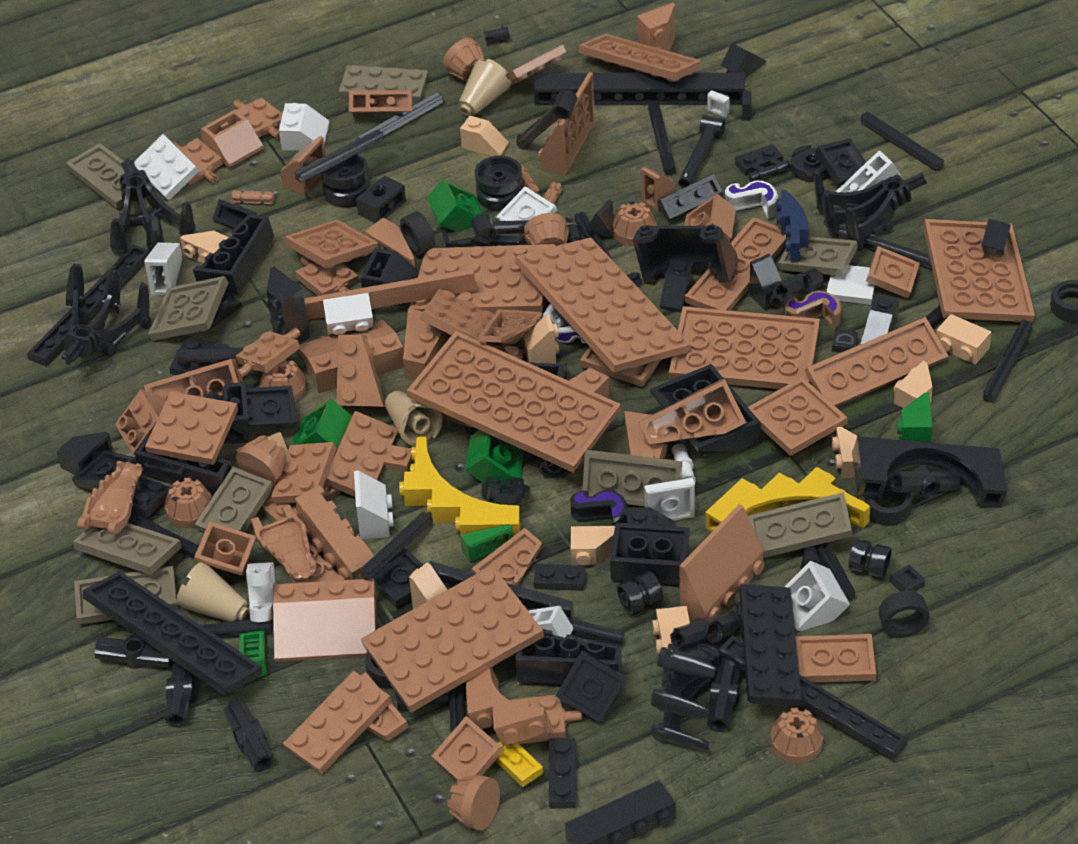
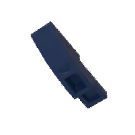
M781 190V199H776V225H781V234H786V252H790V261H799L800 248H808L809 228L807 217L799 202L789 192Z

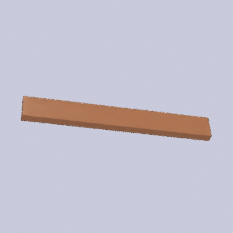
M471 268L304 298L307 320L325 317L323 304L325 299L368 293L371 309L430 299L434 297L439 289L450 291L453 294L478 290L474 270Z

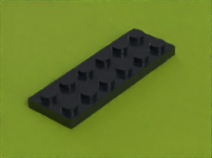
M740 584L739 597L748 703L800 707L802 699L791 587Z

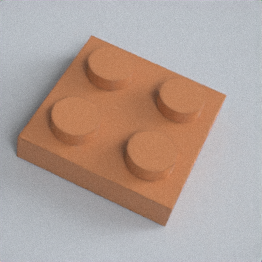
M878 246L874 253L866 282L908 298L920 263Z
M466 716L433 753L432 757L456 779L477 775L482 776L504 749Z

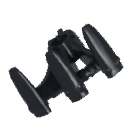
M126 158L125 162H121L124 174L120 176L119 183L124 207L123 213L119 214V218H114L111 222L110 247L113 253L124 254L128 250L126 233L129 226L135 224H142L147 232L146 246L149 251H152L157 243H164L159 218L179 226L181 237L194 234L196 225L194 224V215L189 202L185 201L182 203L181 214L177 213L155 193L154 186L151 184L145 170L137 171L134 161ZM144 198H146L153 210L147 212ZM132 201H137L140 214H130Z
M815 169L816 207L820 214H823L824 211V225L831 235H837L836 231L840 228L839 224H846V239L857 241V251L863 250L864 237L874 235L883 230L887 232L892 230L893 222L890 220L893 218L895 210L899 206L911 202L910 191L927 184L923 173L905 181L896 174L867 189L855 192H833L824 189L819 170ZM833 205L847 208L846 210H834Z
M72 264L66 290V306H72V317L70 319V329L64 337L63 345L65 352L62 355V359L66 360L68 365L72 362L74 363L78 357L88 359L95 350L98 352L104 351L110 356L114 355L117 351V345L126 338L127 333L137 324L148 329L151 321L149 317V289L147 284L141 282L136 309L120 323L104 329L109 313L119 314L121 307L119 275L117 270L110 269L107 273L104 287L103 307L90 324L86 326L80 325L78 306H83L84 303L83 269L81 264Z
M717 642L713 645L697 644L688 653L680 652L681 646L668 643L667 648H661L657 666L663 668V689H653L651 696V706L664 711L663 723L652 725V736L660 742H669L700 750L709 749L708 741L681 731L682 715L695 718L708 717L709 710L698 703L690 701V699L717 675L720 643Z

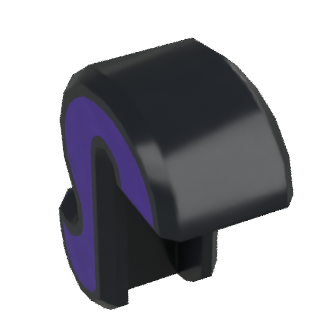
M584 490L574 493L570 498L571 516L577 521L611 518L612 526H615V523H626L625 510L627 509V503L624 496L616 491H599L589 497V492Z

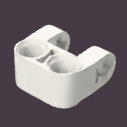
M273 562L247 564L246 576L250 620L253 622L269 621L273 618L274 584H276Z

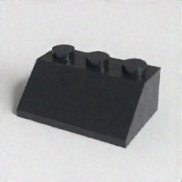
M273 266L270 268L267 285V305L270 309V322L273 332L286 335L293 328H297L301 335L295 340H298L300 345L310 338L303 288Z
M615 523L610 556L611 580L627 581L631 579L635 581L636 576L651 571L659 583L680 585V565L687 559L689 554L690 528Z

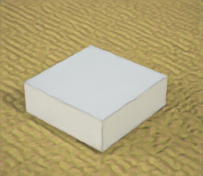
M711 90L707 94L708 111L726 118L729 115V97Z

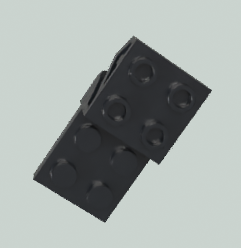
M245 382L227 383L222 387V396L214 391H210L202 396L237 403L238 411L223 444L248 443L249 431L296 428L292 386L246 388Z

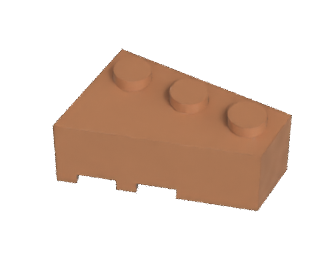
M408 308L403 363L405 379L415 381L452 335L420 320L423 311Z
M338 335L337 404L384 407L385 399L366 335Z
M624 411L625 435L629 455L665 459L670 441L648 444L638 423L651 415Z

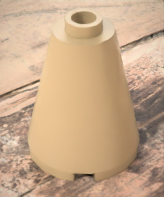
M480 58L475 63L458 102L459 109L464 115L475 116L511 86V78L508 80L505 76L507 71L495 61L490 59L482 61L483 58Z
M394 391L387 396L385 408L401 438L407 444L416 447L417 437H426V440H429L431 437L435 438L438 435L443 421L440 411L407 397V393L401 391Z
M200 562L195 565L187 575L190 578L187 585L182 584L179 589L177 605L181 606V608L228 622L243 621L249 612V608H247L248 602L207 564Z

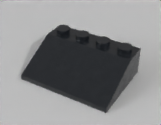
M709 364L650 389V393L662 408L665 409L724 378L712 364ZM728 383L727 385L746 423L725 434L689 438L688 440L697 451H739L760 442V421Z

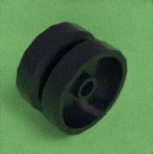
M356 154L321 172L323 195L327 201L337 205L357 203L356 198L370 188L368 163L365 158Z
M500 155L488 157L477 164L475 168L477 200L481 205L490 209L501 210L511 202L523 189L522 167L520 163L511 157Z

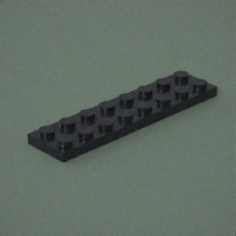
M121 571L83 590L82 598L224 696L262 674V666Z

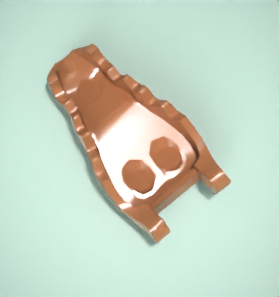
M117 461L115 472H112V475H106L105 480H100L99 488H94L92 495L87 498L83 514L77 523L78 528L87 530L91 526L108 529L109 534H118L130 518L134 491L143 471L142 465Z
M289 504L281 507L284 519L264 527L258 517L250 519L256 540L260 546L284 566L292 579H306L315 573L317 569L316 562H314L311 556L305 524L293 512Z

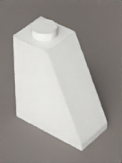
M157 243L146 257L145 267L151 295H165L168 288L176 286L183 261L180 243Z

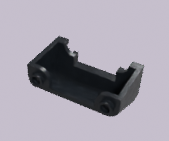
M644 225L637 230L633 238L644 283H655V277L658 274L663 273L665 276L671 259L692 262L693 269H709L711 276L717 274L719 283H730L738 263L736 250L721 227L716 225Z

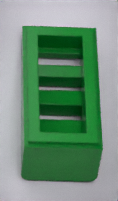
M508 524L461 535L460 541L463 554L470 563L490 555L513 537L512 526Z
M265 631L240 633L239 651L262 666V674L260 676H265L267 674Z

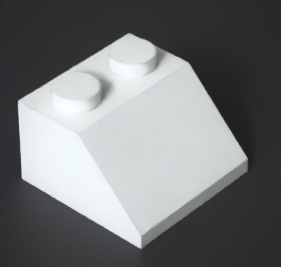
M285 103L279 128L281 149L300 151L305 145L319 136L324 137L325 144L329 120L307 104Z
M368 293L323 300L328 334L340 335L346 331H365L373 327Z
M354 471L360 538L364 540L390 537L389 527H394L393 513L388 512V509H392L391 494L386 495L385 484L361 471Z
M812 561L785 586L791 587L794 626L797 631L833 622L850 605L830 569Z

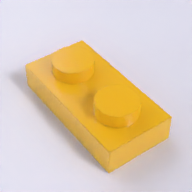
M501 742L497 743L504 751L495 761L519 785L524 787L543 774V767L517 742L502 746Z

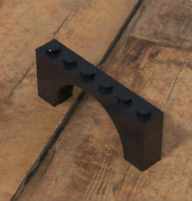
M857 436L852 450L858 496L882 498L887 484V477L893 471L908 465H929L943 470H957L960 474V480L973 493L977 506L1001 508L1008 492L1000 448Z

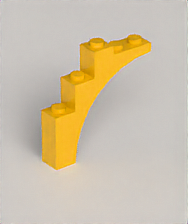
M417 437L416 447H412V461H415V464L410 465V472H404V482L399 483L400 496H404L405 506H427V512L432 514L433 523H455L456 531H460V535L508 524L512 526L513 536L520 532L519 506L481 501L452 487L439 475L431 463L426 437Z
M816 467L800 483L778 473L762 489L742 478L705 512L706 529L712 532L738 504L744 507L747 516L844 492L850 522L864 528L869 523L870 506L864 501L846 493L843 489L837 488L836 477Z

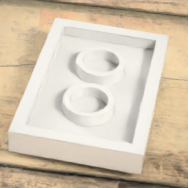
M164 134L134 162L139 170L146 171L150 182L168 200L200 171Z

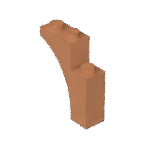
M492 667L466 681L467 710L471 721L480 729L494 726L502 746L553 732L552 723L544 707L520 705L500 694L498 679Z

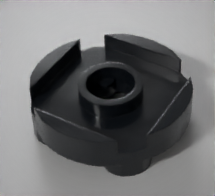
M811 145L801 146L794 150L790 160L792 172L808 183L814 182L815 169L819 170L821 178L829 175L814 152L816 148H811Z
M487 477L486 483H483L481 487V497L487 500V496L493 497V502L518 504L521 503V498H525L526 501L529 500L530 487L524 484V479L518 477L510 478V481L500 480L498 477Z

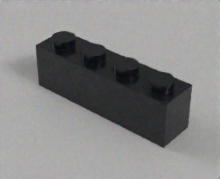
M145 437L135 452L137 463L141 464L143 468L141 474L172 483L179 481V483L185 481L184 478H191L194 482L198 480L210 494L216 493L232 469L231 461L218 457L214 465L148 453L145 448L148 437Z
M658 780L566 822V840L569 844H624L637 836L641 837L647 834L648 831L667 825L676 819V802L662 782Z

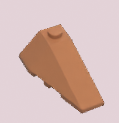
M498 309L478 336V341L512 346L541 320L543 312Z
M236 358L144 385L145 391L162 396L166 402L170 391L199 397L214 391L222 396V387L227 383L244 382V380L236 374V370L240 368Z
M721 379L638 423L648 444L725 434L745 424L746 421L725 379Z

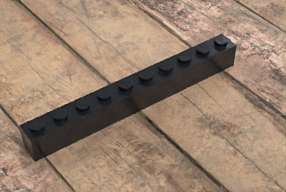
M535 73V105H554L561 90H569L576 93L588 73ZM593 73L594 105H648L650 101H657L659 105H708L707 94L711 90L729 97V105H742L743 91H745V73H693L679 78L678 81H668L667 78L661 76L654 77L650 73Z

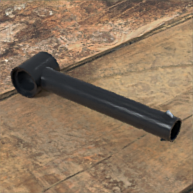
M561 90L554 106L521 135L518 134L516 144L520 148L531 146L532 141L559 118L569 119L578 99L576 94L569 90Z
M709 115L702 116L699 129L701 136L678 181L680 187L685 188L692 184L714 137L723 136L726 125L724 118Z
M482 213L472 219L471 226L480 242L489 243L495 239L497 234L524 233V227L529 220L491 221L487 214ZM566 217L565 220L568 226L574 224L572 218Z
M182 348L176 350L177 363L181 364L222 362L236 359V355L243 351V348Z

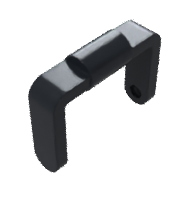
M442 230L446 248L476 245V234L472 238L448 241L446 231Z

